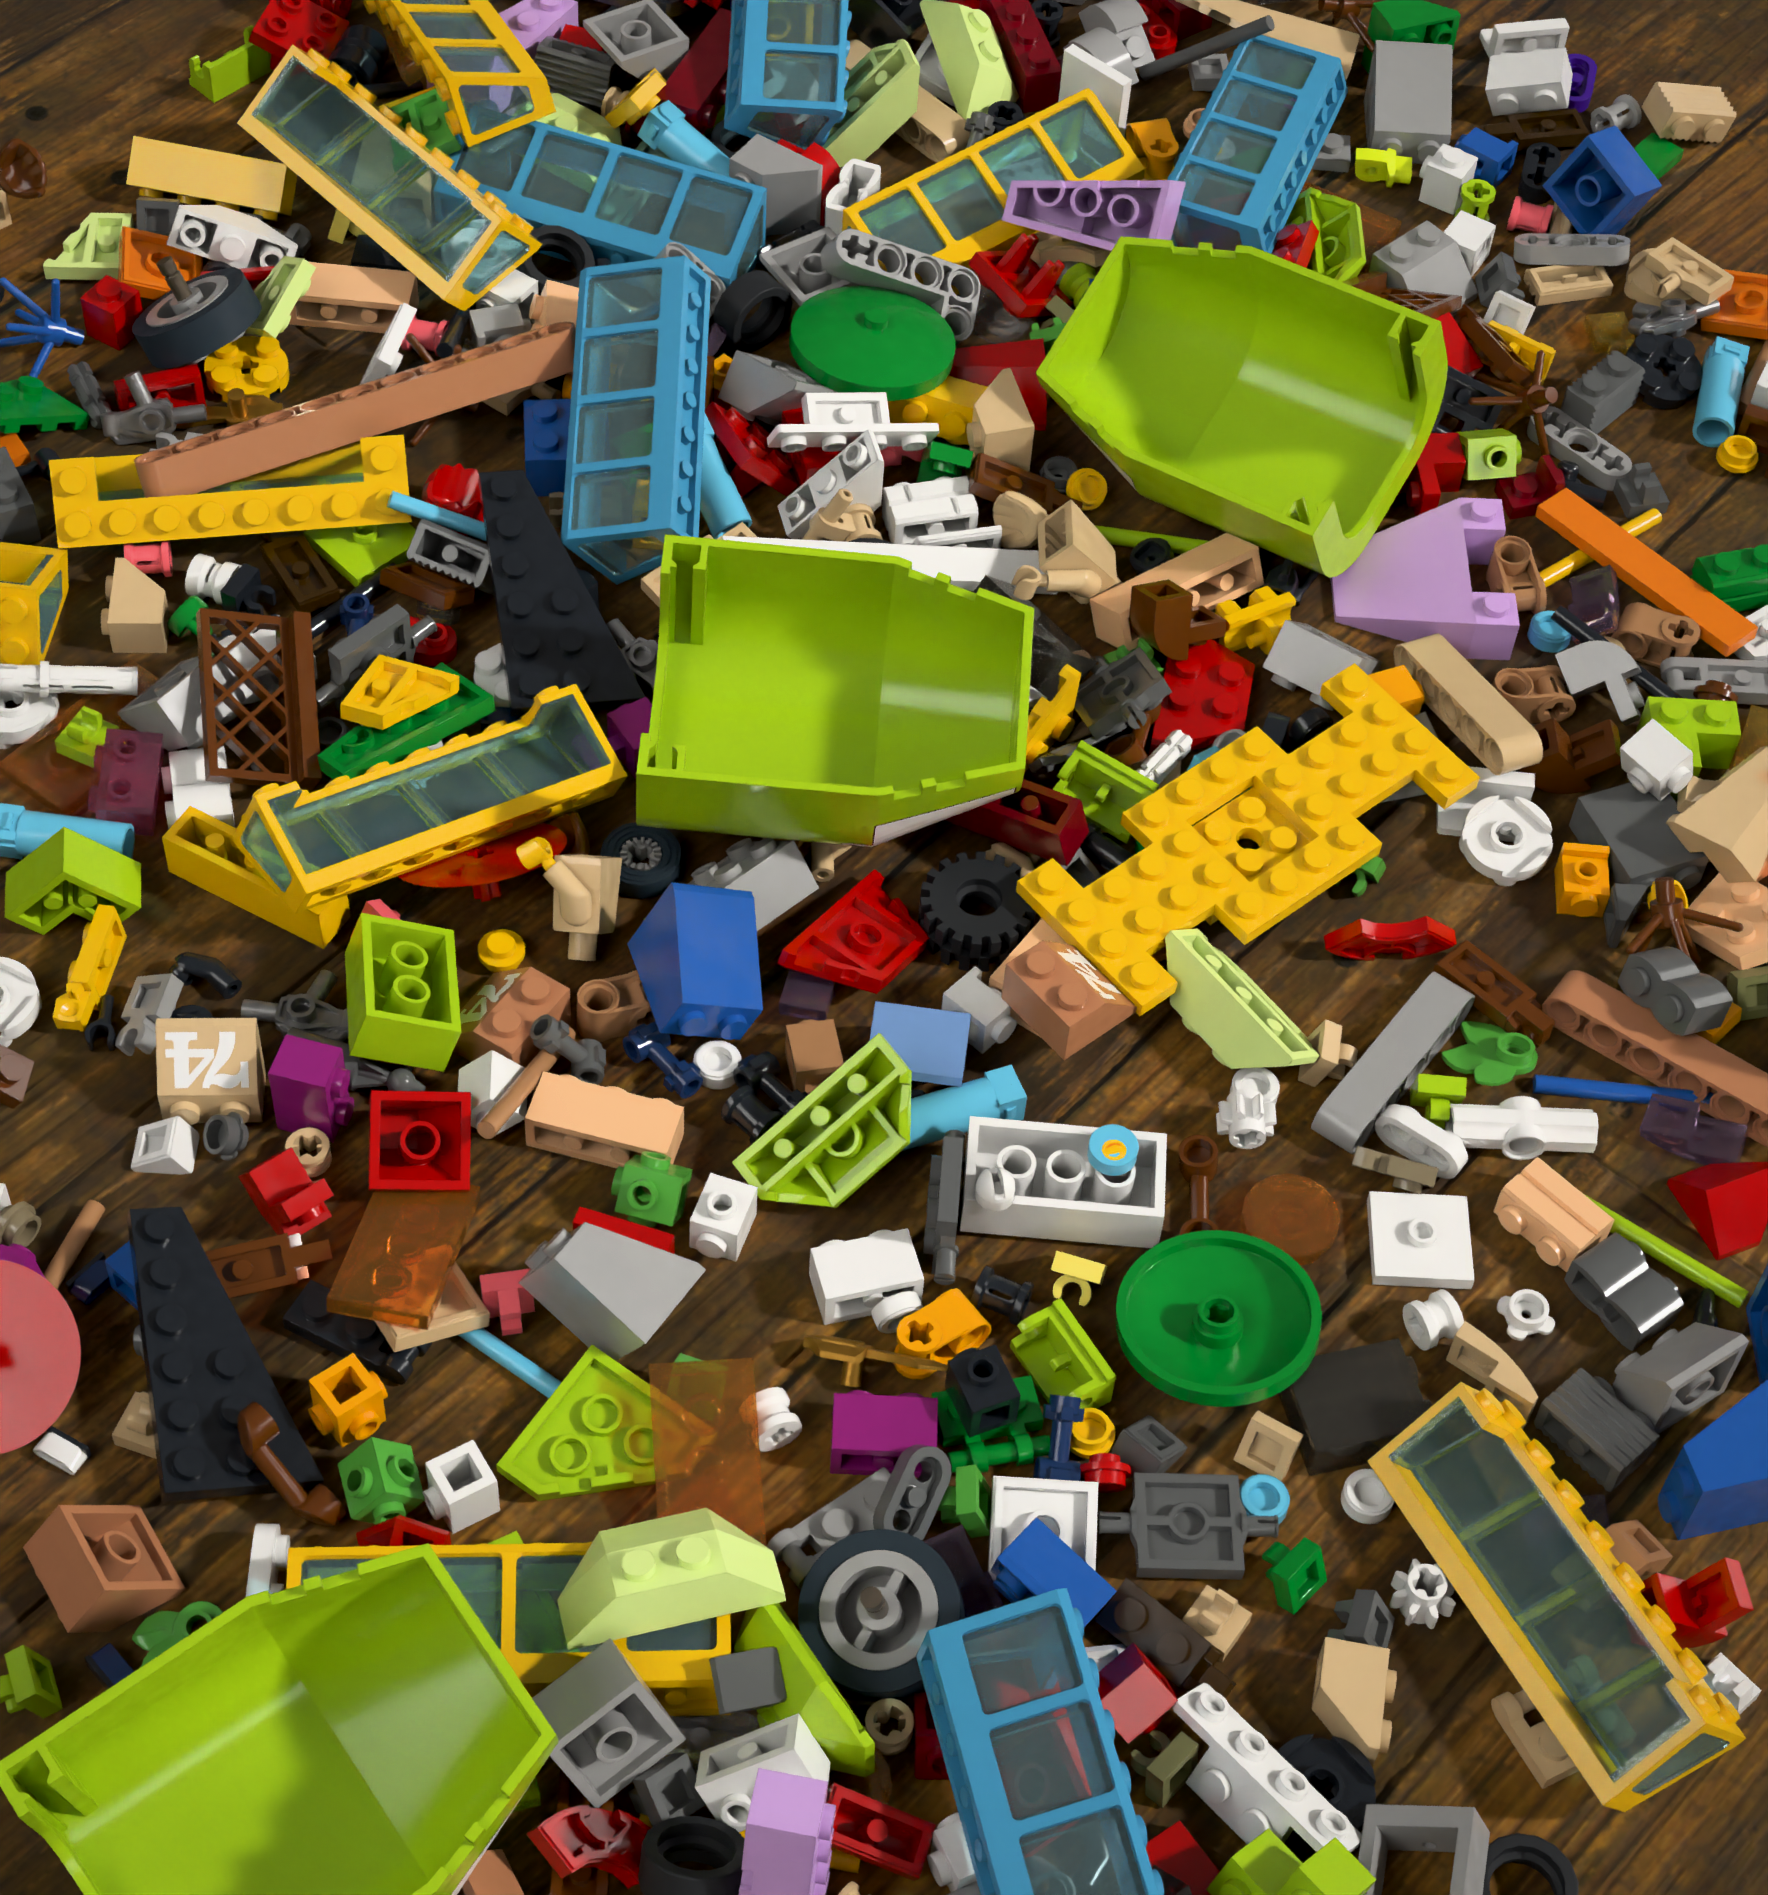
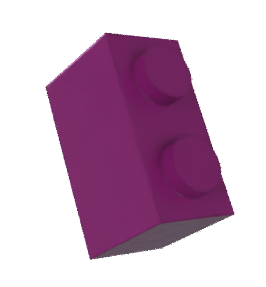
M286 1034L268 1072L277 1129L295 1132L301 1128H317L326 1134L329 1142L333 1143L340 1126L348 1125L354 1109V1098L349 1097L348 1092L350 1070L345 1069L343 1049Z
M854 1390L846 1394L834 1393L830 1474L872 1475L883 1467L891 1474L899 1456L908 1447L916 1444L937 1447L938 1398L924 1397L917 1393H903L898 1396L873 1395L863 1390ZM920 1462L917 1464L914 1471V1476L916 1478H919L922 1472V1466Z

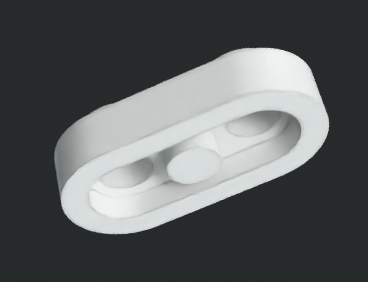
M1398 1104L1389 1105L1375 1121V1131L1387 1146L1409 1160L1439 1168L1437 1176L1440 1178H1454L1468 1161L1467 1151L1459 1136L1451 1131L1443 1130L1423 1118L1412 1107Z
M257 1523L255 1525L246 1597L267 1590L270 1594L284 1590V1584H277L279 1567L287 1568L290 1536L281 1535L279 1524Z

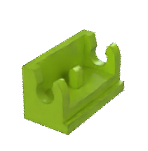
M253 25L244 29L245 44L233 51L230 50L224 53V56L219 59L203 63L202 68L200 67L198 55L189 59L190 85L213 103L273 71L270 68L271 53L248 42L254 28Z
M1081 740L1058 773L1057 777L1060 780L1053 790L1081 800L1086 821L1096 823L1102 830L1127 844L1132 835L1120 824L1122 813L1157 791L1159 784Z
M1062 1298L1052 1302L1051 1306L1030 1315L1017 1325L1022 1333L1011 1340L1010 1348L1027 1373L1031 1375L1033 1382L1048 1403L1050 1394L1081 1398V1409H1097L1111 1402L1116 1375Z

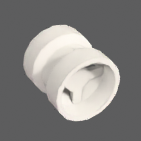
M197 554L192 559L185 578L186 593L189 596L197 595L200 599L208 596L213 598L216 604L222 605L220 591L242 565L232 562L220 564L216 562L214 557Z

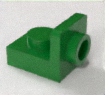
M935 441L927 443L928 446L922 452L916 483L933 481L942 476L951 478L961 477L962 470L970 468L974 451Z

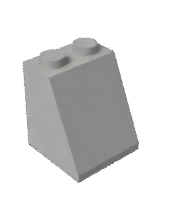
M1376 40L1364 96L1367 148L1385 151L1391 148L1396 150V155L1412 157V163L1423 164L1428 155L1434 156L1443 143L1449 145L1452 118V45Z
M584 1222L570 1233L565 1228H562L549 1242L546 1240L542 1242L525 1261L530 1270L520 1280L519 1284L588 1348L594 1345L617 1361L648 1342L706 1269L698 1262Z

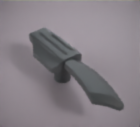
M1127 723L1120 731L1113 735L1103 736L1097 741L1092 736L1083 741L1094 746L1131 727ZM1080 741L1070 742L1038 757L1037 760L1029 764L1031 772L1046 774L1062 767L1075 751Z

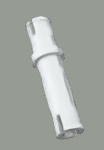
M40 661V665L0 663V693H40V697H49V693L137 696V666L49 665V661Z

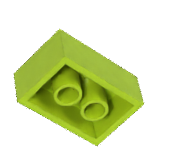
M361 913L345 951L349 1056L444 1072L461 1034L454 930Z

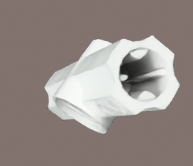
M1527 1096L1508 1098L1501 1102L1499 1106L1450 1104L1449 1122H1446L1445 1130L1451 1131L1461 1138L1465 1148L1502 1149V1153L1506 1157L1514 1160L1536 1158L1544 1151L1594 1153L1597 1146L1599 1128L1597 1113H1594L1593 1109L1541 1107L1538 1100Z

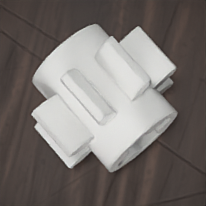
M1245 1088L1231 1092L1227 1096V1101L1219 1102V1113L1216 1114L1217 1134H1229L1230 1143L1240 1149H1253L1261 1146L1266 1141V1136L1272 1137L1274 1135L1273 1125L1277 1124L1275 1103L1264 1104L1263 1095L1254 1089Z
M1413 1559L1408 1575L1402 1571L1395 1572L1391 1586L1397 1591L1393 1593L1389 1605L1390 1608H1400L1401 1613L1406 1618L1405 1624L1407 1626L1412 1623H1426L1429 1629H1434L1438 1613L1446 1617L1451 1616L1456 1602L1450 1596L1453 1595L1455 1589L1437 1563L1434 1565L1420 1564L1417 1559Z

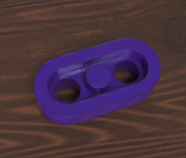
M1568 54L1573 76L1567 109L1576 108L1578 113L1589 107L1597 65L1586 55Z

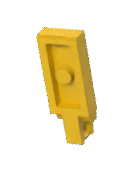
M98 904L92 922H88L84 927L81 951L77 960L72 961L68 970L67 993L56 998L52 1018L57 1029L63 1028L85 1032L92 1011L100 1010L102 996L106 994L127 938L114 906Z

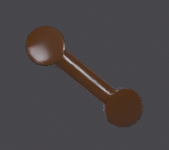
M1161 703L1156 708L1144 712L1147 717L1144 726L1137 719L1136 721L1140 728H1131L1130 734L1122 735L1113 740L1106 747L1104 753L1128 767L1146 759L1148 755L1144 751L1150 726L1158 719Z
M1192 1135L1185 1138L1179 1146L1180 1172L1184 1179L1189 1182L1190 1220L1182 1225L1179 1235L1197 1231L1219 1230L1217 1225L1209 1220V1182L1213 1180L1217 1173L1218 1148L1210 1137Z
M252 1401L238 1414V1432L245 1454L251 1458L289 1505L291 1511L307 1521L325 1527H334L346 1517L347 1513L344 1506L330 1489L323 1484H318L310 1492L306 1493L267 1445L280 1434L279 1427L272 1416L255 1401Z

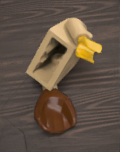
M13 138L6 142L0 150V230L12 224L7 201L8 195L22 199H35L43 197L46 192L44 187L47 185L48 176L46 175L45 162L41 160L42 157L37 149L19 138Z
M573 812L571 814H563L549 823V825L563 831L567 837L565 848L559 855H555L554 859L552 858L553 851L550 843L542 837H535L517 847L516 853L521 863L527 869L542 864L541 867L536 869L544 873V878L554 888L553 929L554 931L570 932L568 959L596 961L597 935L613 933L615 928L622 858L590 855V844L586 827L580 815Z

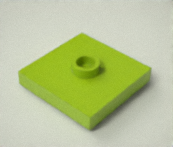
M406 522L313 529L304 531V536L313 550L354 587H357L391 562L401 564L408 561L406 553L416 529Z

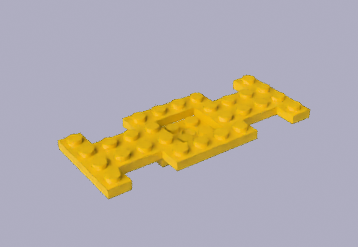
M1354 663L1324 682L1320 691V696L1344 717L1342 720L1290 754L1282 750L1268 735L1256 726L1122 813L1120 824L1144 847L1143 850L1085 888L1052 858L1019 879L1016 892L1067 944L1074 945L1137 1007L1136 1013L1142 1016L1176 991L1178 982L1152 957L1153 954L1166 946L1165 937L1170 930L1192 929L1204 920L1210 925L1219 920L1235 937L1246 945L1379 855L1382 842L1356 818L1411 781H1414L1445 810L1476 789L1480 777ZM1240 839H1251L1260 848L1255 850L1250 848L1244 849L1239 846L1237 841Z

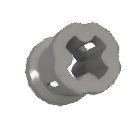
M1624 94L1617 97L1612 105L1596 108L1591 113L1590 125L1593 132L1595 133L1615 125L1619 130L1637 126L1642 117L1640 106L1635 98ZM1629 109L1628 113L1622 115V111ZM1609 120L1610 124L1603 126V123Z

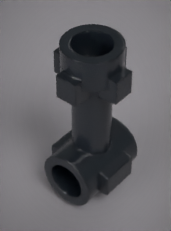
M763 1051L757 1056L754 1054L749 1055L738 1062V1068L733 1071V1078L738 1088L746 1085L751 1086L754 1090L760 1088L780 1106L778 1111L784 1115L809 1095L805 1091L801 1093L798 1089L792 1092L777 1078L781 1074V1067L776 1057L769 1051Z

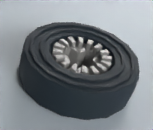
M636 822L624 824L613 830L603 841L600 856L622 858L619 894L630 898L645 899L663 894L671 882H677L683 864V855L679 841L668 829L637 826ZM633 858H637L640 861L649 858V865L642 862L636 865L633 862Z

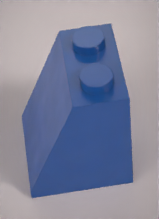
M671 882L627 943L659 1032L684 1036L740 1040L763 1011L755 903L752 892Z
M1768 1379L1683 1445L1658 1495L1660 1514L1666 1523H1671L1678 1540L1768 1521Z

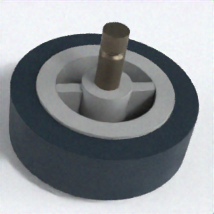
M167 256L159 260L156 265L161 274L165 276L171 291L157 299L139 315L132 326V332L154 367L165 369L184 364L190 365L202 361L210 353L243 336L245 330L258 318L262 306L240 269H220L186 282L180 271L177 270L172 257Z
M889 1529L858 1532L839 1540L829 1547L809 1570L798 1602L800 1634L834 1685L853 1696L872 1701L886 1698L900 1700L925 1690L916 1655L927 1631L965 1619V1609L960 1589L943 1558L931 1546L919 1538Z

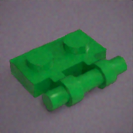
M1031 1375L1012 1378L1021 1395L1017 1421L970 1438L947 1390L931 1394V1398H938L937 1430L942 1448L960 1444L964 1448V1450L947 1453L951 1464V1473H956V1467L975 1464L981 1473L988 1472L989 1466L1015 1462L1017 1466L1033 1464L1034 1458L1038 1456L1049 1455L1050 1436L1047 1434L1030 1437L1027 1433L1042 1430L1044 1422ZM1007 1436L1009 1440L1008 1442L987 1446L982 1441Z

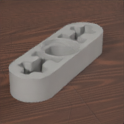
M1527 233L1515 237L1513 259L1516 262L1530 265L1618 266L1629 262L1631 241L1625 236L1614 234Z
M1548 406L1547 410L1542 413L1551 455L1560 461L1566 460L1578 464L1579 474L1604 490L1613 491L1616 479L1628 476L1632 468V462L1625 453L1556 407ZM1530 416L1527 435L1531 441L1539 446L1533 416ZM1581 444L1587 447L1589 451L1578 452L1571 449L1569 445Z

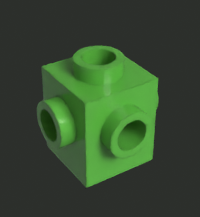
M644 1151L641 1156L635 1155L625 1163L624 1167L619 1166L614 1175L611 1195L618 1196L614 1212L628 1215V1221L647 1227H655L657 1223L673 1226L683 1216L693 1169L670 1164L671 1158L657 1152Z
M371 1437L338 1463L350 1517L353 1520L376 1525L398 1515L406 1517L409 1512L425 1501L411 1445Z

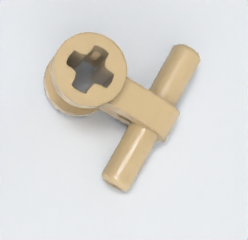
M839 489L826 508L822 507L816 512L809 522L810 529L802 538V540H823L826 538L844 542L858 538L883 539L881 533L874 528L876 518L873 509L862 503L850 505L853 501V496L847 489Z

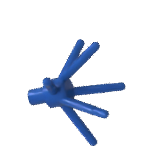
M4 277L0 278V285L36 315L34 316L22 309H16L15 315L32 325L7 323L6 330L27 333L28 335L0 339V348L36 342L44 343L29 376L37 378L53 346L60 347L63 342L80 346L84 340V330L67 326L66 319L60 318V281L55 278L51 282V315H49Z

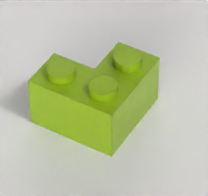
M1648 696L1636 733L1650 720L1654 719L1693 752V776L1698 777L1701 768L1729 769L1741 737L1736 701ZM1670 792L1673 799L1678 800V793Z
M66 827L61 828L6 872L4 918L42 935H45L72 913L92 921L98 904L114 906L121 922L141 908V863Z
M1268 1828L1233 1855L1206 1890L1211 1895H1364L1377 1879L1336 1837L1302 1863Z

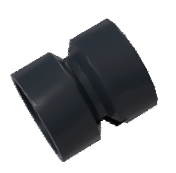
M360 24L352 25L344 31L335 51L332 52L328 60L331 63L332 61L352 75L348 81L352 86H356L357 83L361 85L374 84L377 75L388 59L389 46L385 38L371 27Z

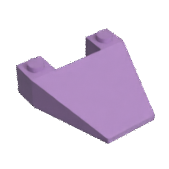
M1457 498L1374 534L1357 560L1346 571L1336 577H1330L1335 622L1404 642L1439 633L1465 659L1510 660L1520 626L1515 593L1472 592L1468 565H1488L1496 541L1504 537L1506 526L1502 499Z

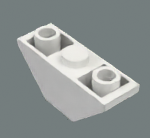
M179 205L167 240V245L214 261H221L238 269L276 266L284 256L295 257L298 249L296 243L260 219L220 205Z
M867 429L777 505L786 535L789 538H803L810 529V520L820 508H826L839 489H847L852 493L853 501L850 505L857 503L866 504L873 509V512L881 506L884 460L873 431Z

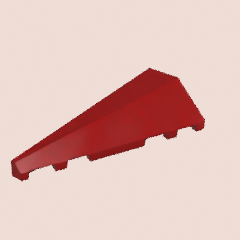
M1043 338L955 349L953 366L948 376L989 387L1002 369L1011 368L1035 426L1034 430L1046 431L1047 392L1041 387L1036 376V371L1046 357Z

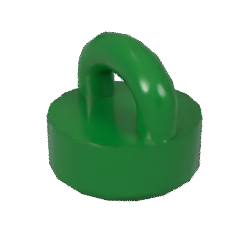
M197 595L189 597L167 622V628L178 638L185 635L188 631L197 636L196 613L200 608L208 609L209 606ZM210 626V634H212L213 630Z

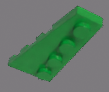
M21 376L19 379L0 383V432L4 434L19 433L21 425H37L36 428L41 432L56 431L58 423H70V427L74 430L87 429L90 417L88 412L45 387L40 379L32 376Z
M441 662L433 669L459 676V691L457 694L384 730L359 725L354 727L317 755L320 771L333 780L344 775H348L352 779L363 775L369 768L380 762L388 761L392 765L403 761L410 753L420 748L435 745L452 733L464 727L474 725L479 719L495 712L493 695Z

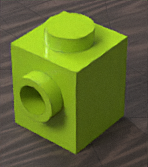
M1503 428L1458 432L1466 460L1462 476L1464 479L1469 481L1516 477V464L1521 462L1522 457L1521 444L1517 439V435Z

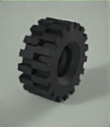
M976 851L975 859H968L966 852L956 854V862L953 864L947 857L939 862V871L932 868L927 874L926 882L923 881L918 924L929 937L927 942L928 951L932 955L941 951L940 961L948 966L954 959L959 961V970L968 971L969 964H976L982 972H988L989 963L994 962L998 968L1034 927L1036 912L1016 892L1017 881L1021 879V867L1014 862L1009 868L1004 866L1005 857L996 854L994 860L991 861L985 859L986 852ZM977 901L990 905L995 909V912L985 916H975L966 913L959 906L967 902Z

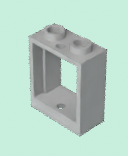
M1366 1804L1358 1861L1377 1880L1364 1895H1382L1388 1850L1455 1852L1450 1895H1483L1490 1831L1475 1807Z

